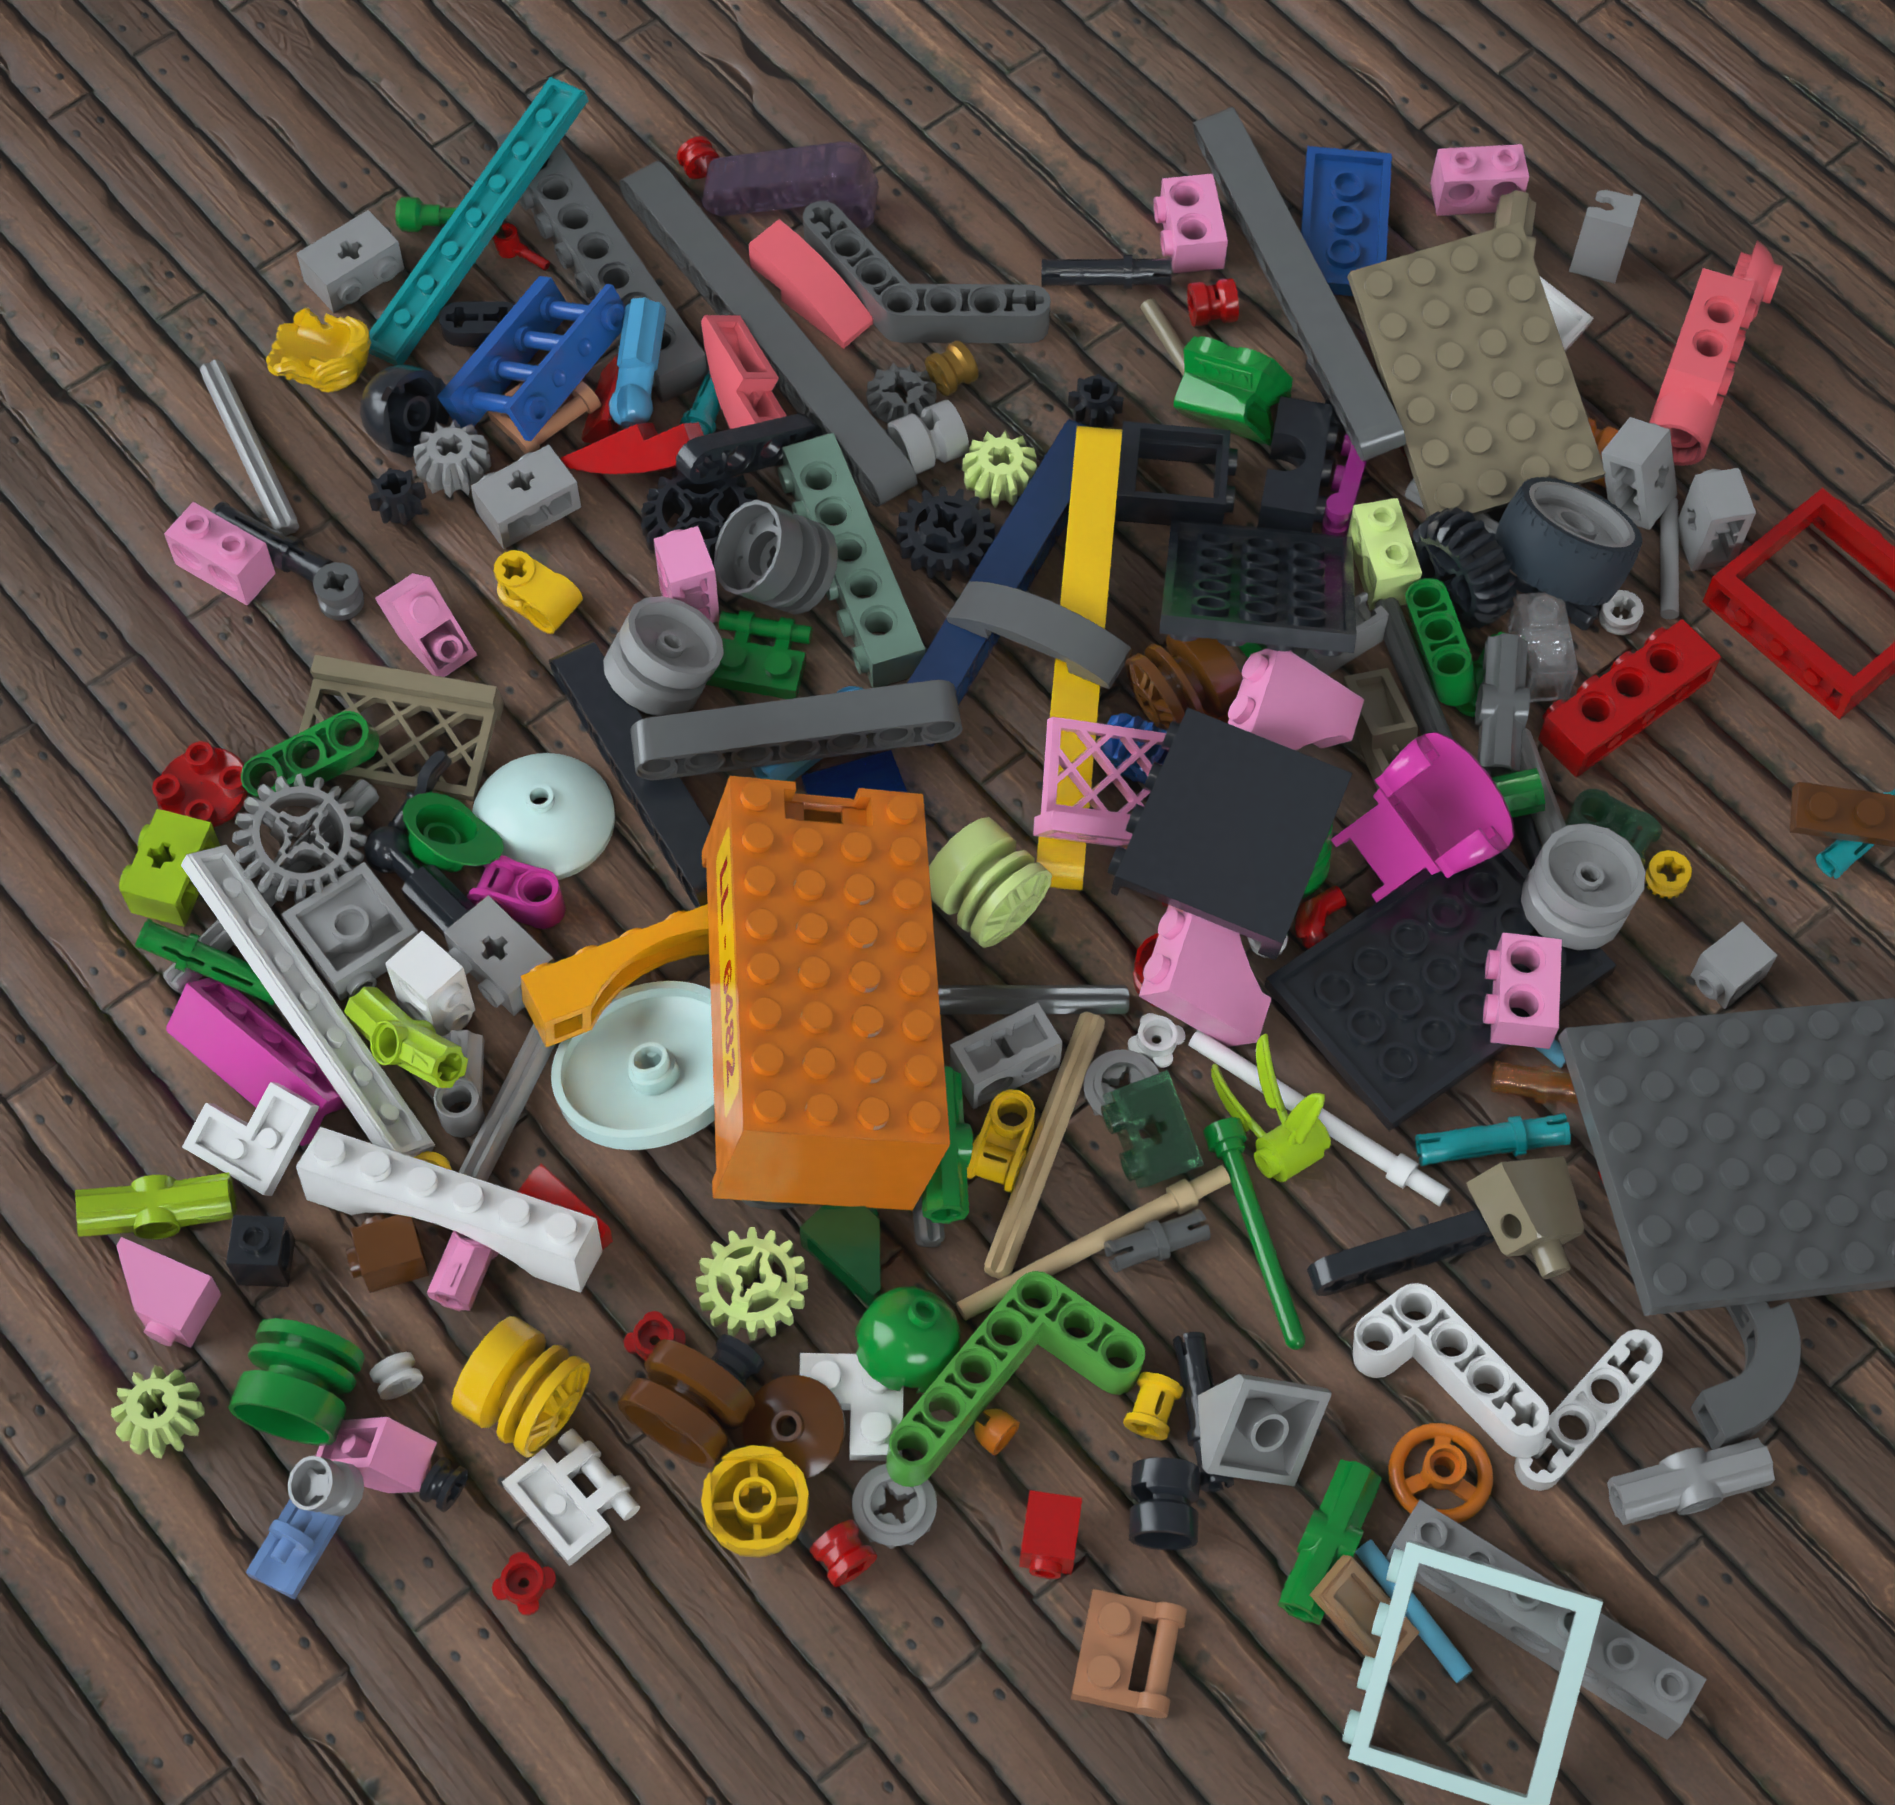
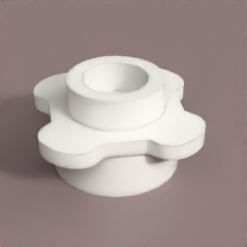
M1153 1013L1145 1014L1140 1019L1137 1035L1131 1037L1128 1041V1049L1152 1059L1157 1067L1165 1068L1172 1064V1053L1176 1046L1184 1042L1185 1031L1167 1017ZM1158 1037L1161 1039V1042L1155 1044L1152 1042V1039Z

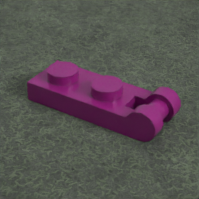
M1347 433L1340 456L1348 457L1346 467L1341 465L1336 467L1331 491L1337 493L1332 494L1327 499L1326 515L1321 526L1323 534L1347 535L1353 506L1356 504L1367 460L1363 462L1358 456Z

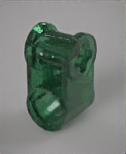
M1600 789L1582 791L1576 797L1565 819L1566 826L1588 823L1608 828L1620 835L1640 855L1643 866L1645 865L1644 855L1651 842H1656L1660 838L1663 830L1661 824L1650 814L1637 810ZM1583 815L1592 816L1597 822L1589 821ZM1642 826V830L1637 829V827Z

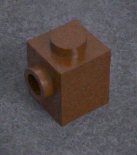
M376 1215L366 1219L361 1226L350 1229L354 1247L346 1249L349 1267L354 1279L363 1277L369 1293L429 1276L413 1217L404 1215L392 1217L390 1215Z

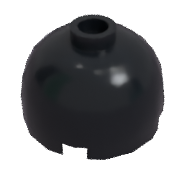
M401 364L381 370L366 385L360 401V417L364 429L373 441L382 448L409 458L414 457V446L420 444L421 432L434 433L436 422L439 425L440 423L447 425L449 414L437 398L446 387V384L441 378L435 377L430 371L413 365Z

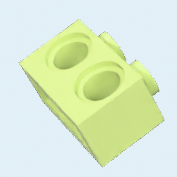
M1398 498L1354 505L1347 536L1352 537L1353 557L1364 592L1368 594L1367 602L1370 610H1374L1375 603L1380 599L1385 600L1390 597L1398 600L1399 605H1406L1405 593L1413 582L1421 579L1422 571Z

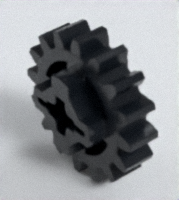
M940 487L939 496L935 497L927 490L922 491V502L919 503L910 499L907 502L908 512H900L898 515L899 527L896 528L897 544H900V556L902 559L911 558V569L913 571L919 570L923 566L926 567L927 578L930 579L936 575L937 571L943 572L946 581H951L952 571L957 570L964 577H968L969 565L979 566L995 538V523L990 522V509H980V498L977 496L969 501L964 500V490L960 488L954 496H949L945 487Z

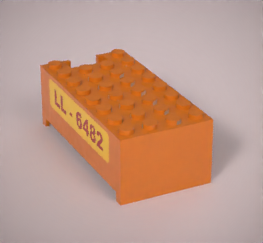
M729 776L702 849V868H707L716 1172L712 1179L713 1198L913 1210L950 1146L923 794L858 788L854 799L795 793L796 782Z

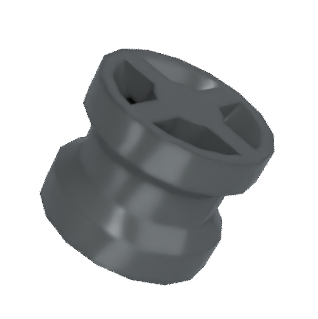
M334 562L323 566L317 571L313 579V587L321 612L327 618L344 621L360 613L364 606L365 598L357 571L352 566Z

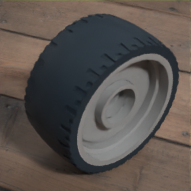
M1535 477L1524 481L1508 504L1495 533L1496 542L1499 546L1504 547L1503 553L1506 559L1512 563L1509 569L1519 578L1555 598L1586 606L1603 605L1613 598L1626 580L1637 559L1643 537L1633 520L1610 501L1577 484L1551 477Z

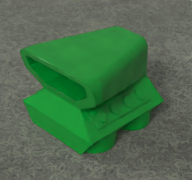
M1194 336L1183 348L1184 375L1174 398V408L1184 417L1218 429L1231 430L1230 433L1270 446L1273 439L1274 425L1269 406L1279 403L1280 396L1291 398L1293 378L1274 358L1268 357L1263 353L1244 347L1235 348L1205 336Z

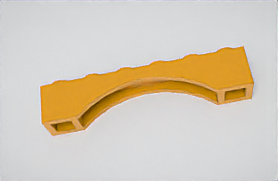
M708 904L688 912L677 911L669 915L662 922L643 929H630L615 940L599 946H586L571 957L553 964H539L527 974L521 975L522 1002L545 1047L547 1048L592 1030L603 1010L620 991L640 976L673 961L709 954Z

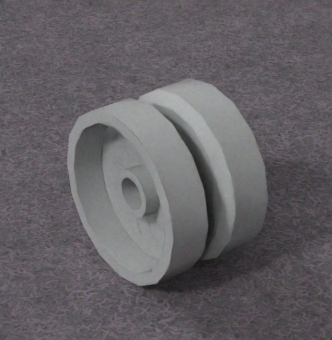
M664 596L647 597L633 605L620 632L617 633L603 660L605 676L613 690L624 701L644 713L656 716L686 713L694 707L706 682L711 679L724 654L722 638L714 624L698 609L681 600Z
M1588 823L1567 825L1552 833L1542 847L1535 865L1523 883L1521 903L1526 918L1543 937L1562 939L1563 947L1575 950L1597 949L1612 941L1625 923L1630 911L1644 890L1646 872L1640 855L1630 843L1610 829Z

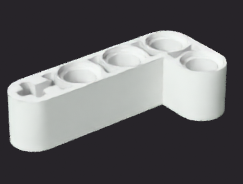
M1413 1283L1401 1287L1362 1317L1356 1324L1353 1341V1362L1358 1371L1365 1376L1372 1378L1385 1377L1413 1357L1508 1454L1518 1458H1530L1538 1454L1543 1448L1550 1418L1549 1409L1545 1402L1427 1285ZM1417 1311L1424 1314L1426 1318L1413 1320L1404 1314ZM1371 1341H1379L1386 1344L1388 1348L1376 1351L1370 1349L1365 1344ZM1453 1347L1461 1351L1462 1354L1451 1357L1440 1352V1349ZM1481 1383H1488L1495 1386L1499 1391L1487 1394L1481 1392L1475 1386Z

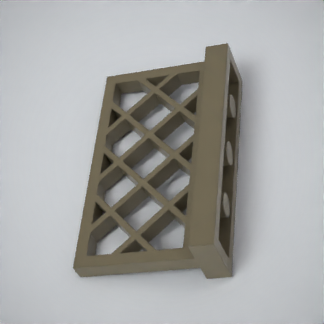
M319 655L314 656L310 670L313 682L299 733L314 726L316 718L319 722L324 721L319 713L324 693L342 696L349 706L344 711H354L358 714L375 703L387 704L394 713V716L374 728L378 732V736L380 737L401 724L412 740L390 755H387L379 743L378 751L383 757L382 760L367 769L354 767L337 777L357 781L363 779L368 783L415 791L420 772L413 777L401 775L394 763L417 749L427 762L430 757L422 746L446 732L457 748L448 754L452 759L451 764L463 757L471 769L466 786L446 783L441 775L432 793L475 801L495 722L500 720L504 707V702L497 686ZM350 698L359 699L360 701L354 704ZM396 706L405 707V709L399 712ZM421 710L433 712L440 723L416 738L405 720ZM441 714L451 715V717L445 720ZM467 718L483 721L480 734L464 745H461L451 730L452 727ZM362 736L358 737L346 746L350 747L357 744L362 738ZM475 750L472 761L468 754ZM306 753L302 758L301 765L305 769L311 768L318 760L306 758ZM389 767L393 773L382 771Z

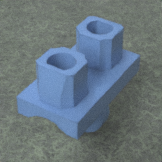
M289 1499L279 1518L274 1520L269 1527L268 1536L246 1570L247 1575L295 1600L345 1515L338 1517L299 1509Z

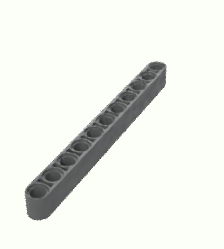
M1230 107L1193 122V130L1199 148L1358 456L1364 462L1406 445L1405 433L1394 407L1234 107Z
M657 160L620 180V189L628 206L717 315H740L779 377L775 385L794 410L798 414L806 415L822 430V436L834 432L856 486L871 504L879 507L917 485L916 474L907 457L666 166Z

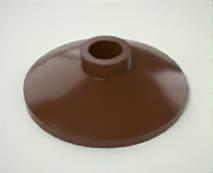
M788 1375L770 1381L753 1396L755 1406L743 1423L745 1447L756 1445L775 1448L782 1452L785 1458L791 1460L795 1466L797 1465L800 1468L805 1480L819 1475L833 1463L842 1448L846 1425L842 1406L835 1394L826 1385L807 1376ZM787 1417H793L797 1423L796 1431L791 1436H785L781 1431V1424Z

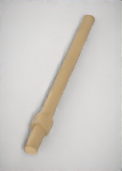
M1220 1165L1189 1182L1184 1178L1166 1187V1194L956 1302L960 1315L967 1321L997 1305L1016 1281L1025 1273L1040 1271L1053 1276L1103 1250L1105 1241L1115 1240L1143 1229L1145 1223L1153 1220L1158 1221L1175 1211L1179 1215L1199 1205L1198 1199L1231 1183L1228 1172L1224 1166Z

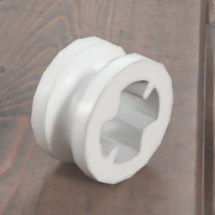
M1618 590L1608 603L1602 605L1599 612V621L1605 630L1614 635L1631 634L1640 623L1643 615V604L1634 593ZM1614 607H1620V612H1622L1623 608L1627 609L1630 612L1628 619H1622V615L1619 618L1615 617L1612 614Z
M400 1352L391 1355L371 1369L369 1374L372 1381L381 1384L377 1390L381 1399L388 1400L400 1397L412 1391L422 1382L423 1375L420 1369L412 1368L415 1364L412 1353Z

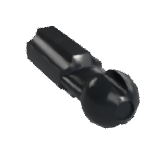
M382 826L368 835L364 851L369 865L381 873L395 872L405 882L402 888L404 898L444 938V931L475 907L435 865L421 867L411 857L409 840L403 831L396 827Z

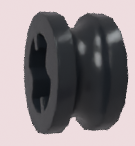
M446 1457L439 1459L431 1468L422 1484L419 1495L420 1499L426 1503L435 1500L437 1502V1509L442 1512H446L456 1502L466 1484L469 1473L462 1466L453 1469L451 1467V1460Z

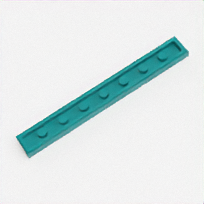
M551 76L369 331V339L371 341L370 354L395 366L404 364L589 101L585 91Z

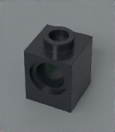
M233 1215L226 1265L237 1285L289 1287L295 1237L285 1217Z

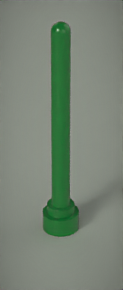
M1237 1117L1216 1121L1203 1130L1208 1149L1216 1154L1217 1159L1223 1160L1226 1171L1229 1174L1231 1185L1285 1343L1290 1349L1299 1350L1305 1345L1306 1338L1242 1155L1245 1151L1244 1142L1247 1140L1241 1119Z

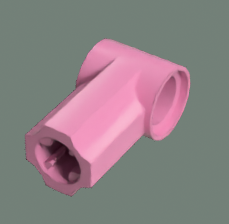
M453 1231L427 1291L429 1298L453 1310L470 1311L491 1260L498 1256L499 1253L476 1240L469 1239L465 1235Z

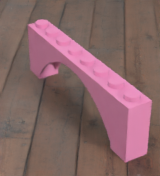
M1268 648L1250 654L1242 669L1243 680L1237 697L1229 708L1228 724L1296 751L1312 743L1323 749L1352 741L1365 699L1291 651H1275ZM1168 905L1167 911L1158 925L1159 935L1152 957L1146 963L1143 971L1144 981L1139 997L1227 1047L1257 1043L1272 998L1262 992L1251 970L1242 945L1240 933Z

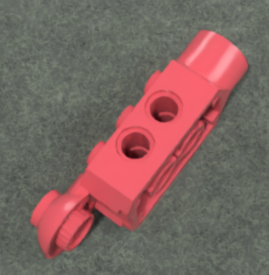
M1758 240L1751 255L1740 253L1733 276L1703 268L1649 422L1670 429L1674 465H1693L1705 457L1724 397L1717 394L1726 396L1735 371V364L1728 361H1738L1746 338V331L1739 328L1748 329L1750 323L1757 316L1761 302L1770 304L1783 266L1774 263L1770 251Z

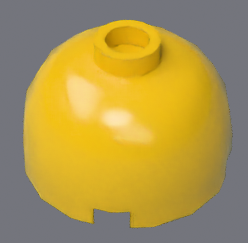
M750 1445L730 1451L722 1457V1462L715 1466L712 1473L709 1472L704 1480L701 1504L707 1528L723 1547L739 1556L761 1558L779 1553L795 1541L807 1520L809 1492L803 1472L791 1460L785 1458L782 1452L773 1447Z

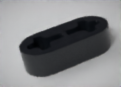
M505 301L451 303L444 307L439 316L443 338L453 346L479 347L515 304ZM463 320V326L456 328L458 321Z

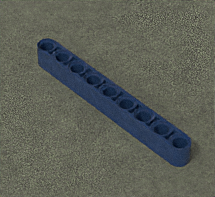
M1071 419L1066 421L969 581L994 583L1025 592L1028 591L1068 524L1077 426L1085 425ZM946 618L907 684L931 680L949 681L955 686L959 706L1000 638V635L992 632L987 639L948 623ZM936 743L925 744V745H927V746H929V747H933Z

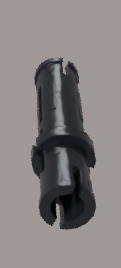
M1124 254L1123 259L1042 258V287L1123 285L1124 289H1132L1133 285L1171 286L1172 283L1171 257L1133 259L1132 254Z
M219 502L211 511L265 542L271 560L274 561L276 568L283 572L292 571L313 583L314 576L319 569L327 564L334 563L332 560L326 559L306 548L303 540L295 536L286 537L238 511L226 502Z
M1201 1332L1184 1333L1185 1342H1183L1181 1336H1177L1173 1339V1346L1176 1351L1189 1418L1190 1430L1187 1432L1188 1445L1194 1448L1197 1465L1200 1468L1201 1490L1206 1492L1224 1490L1222 1482H1224L1226 1488H1230L1234 1485V1478L1209 1474L1202 1468L1198 1395L1214 1387L1206 1346V1335Z

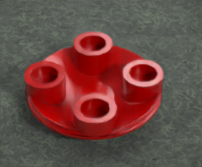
M205 741L192 743L186 749V752L169 763L161 776L153 782L152 790L156 797L158 808L211 822L213 828L224 824L240 811L249 794L241 782V771L244 763L232 752L212 747Z

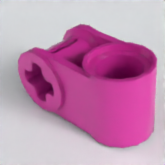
M501 855L499 859L490 864L483 865L485 871L477 888H472L467 895V898L475 906L484 898L490 896L514 921L539 929L551 928L558 924L564 917L566 910L558 879L553 872L517 862L504 855ZM538 896H549L544 901L532 902Z

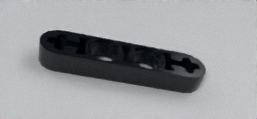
M794 414L695 437L685 443L678 452L676 467L693 483L703 484L783 464L782 447L822 436V430L806 415ZM769 440H771L770 443L763 449V447L766 445V443H767ZM737 448L734 454L731 457H729L733 450Z
M1476 1209L1328 1255L1312 1263L1307 1268V1272L1316 1295L1328 1296L1479 1249L1492 1243L1495 1239L1480 1210Z

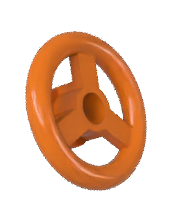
M1429 1423L1410 1430L1396 1443L1389 1459L1388 1476L1391 1489L1401 1506L1410 1514L1419 1501L1414 1496L1415 1494L1431 1487L1436 1490L1448 1489L1465 1501V1503L1452 1509L1436 1510L1453 1521L1461 1523L1475 1516L1484 1507L1492 1491L1493 1470L1486 1450L1469 1432L1451 1424ZM1434 1439V1446L1427 1452L1423 1460L1421 1472L1405 1479L1404 1465L1411 1450L1423 1441ZM1451 1441L1464 1448L1472 1457L1477 1469L1476 1487L1463 1479L1467 1470V1460L1464 1453L1458 1447L1452 1445ZM1443 1465L1447 1467L1451 1475L1448 1477L1438 1475L1434 1470V1466Z

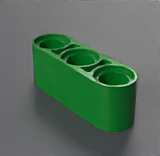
M1425 578L1413 582L1405 593L1412 630L1435 694L1439 701L1445 705L1459 706L1468 703L1476 695L1477 682L1471 652L1448 591L1443 582L1437 579Z
M354 711L337 713L248 760L241 771L242 786L249 794L260 800L257 792L260 779L270 771H276L277 777L283 776L287 780L289 787H294L295 777L301 773L305 777V786L312 787L317 777L324 779L325 783L373 757L379 748L378 732L362 715ZM356 727L362 728L363 733L360 741L350 747L344 746L343 742L346 733ZM319 749L320 757L318 762L311 768H302L303 756L310 750ZM274 784L273 787H271V789H272L274 792H276V790H275V784Z

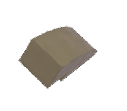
M1388 668L1343 676V685L1365 699L1356 725V732L1377 790L1380 787L1375 782V779L1382 775L1398 754L1417 738L1418 726Z

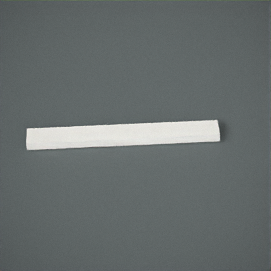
M223 845L187 854L181 864L182 868L372 1144L410 1157L425 1151H432L435 1147L432 1139L379 1063L376 1062L366 1044L251 879L245 878V870L236 861L229 847Z

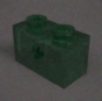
M1168 1070L1102 1095L1106 1104L1101 1106L1103 1120L1111 1134L1117 1133L1124 1152L1119 1153L1121 1167L1130 1182L1136 1181L1138 1189L1154 1185L1204 1165ZM1155 1124L1158 1133L1151 1136V1138L1142 1139L1139 1130L1143 1129L1146 1125Z

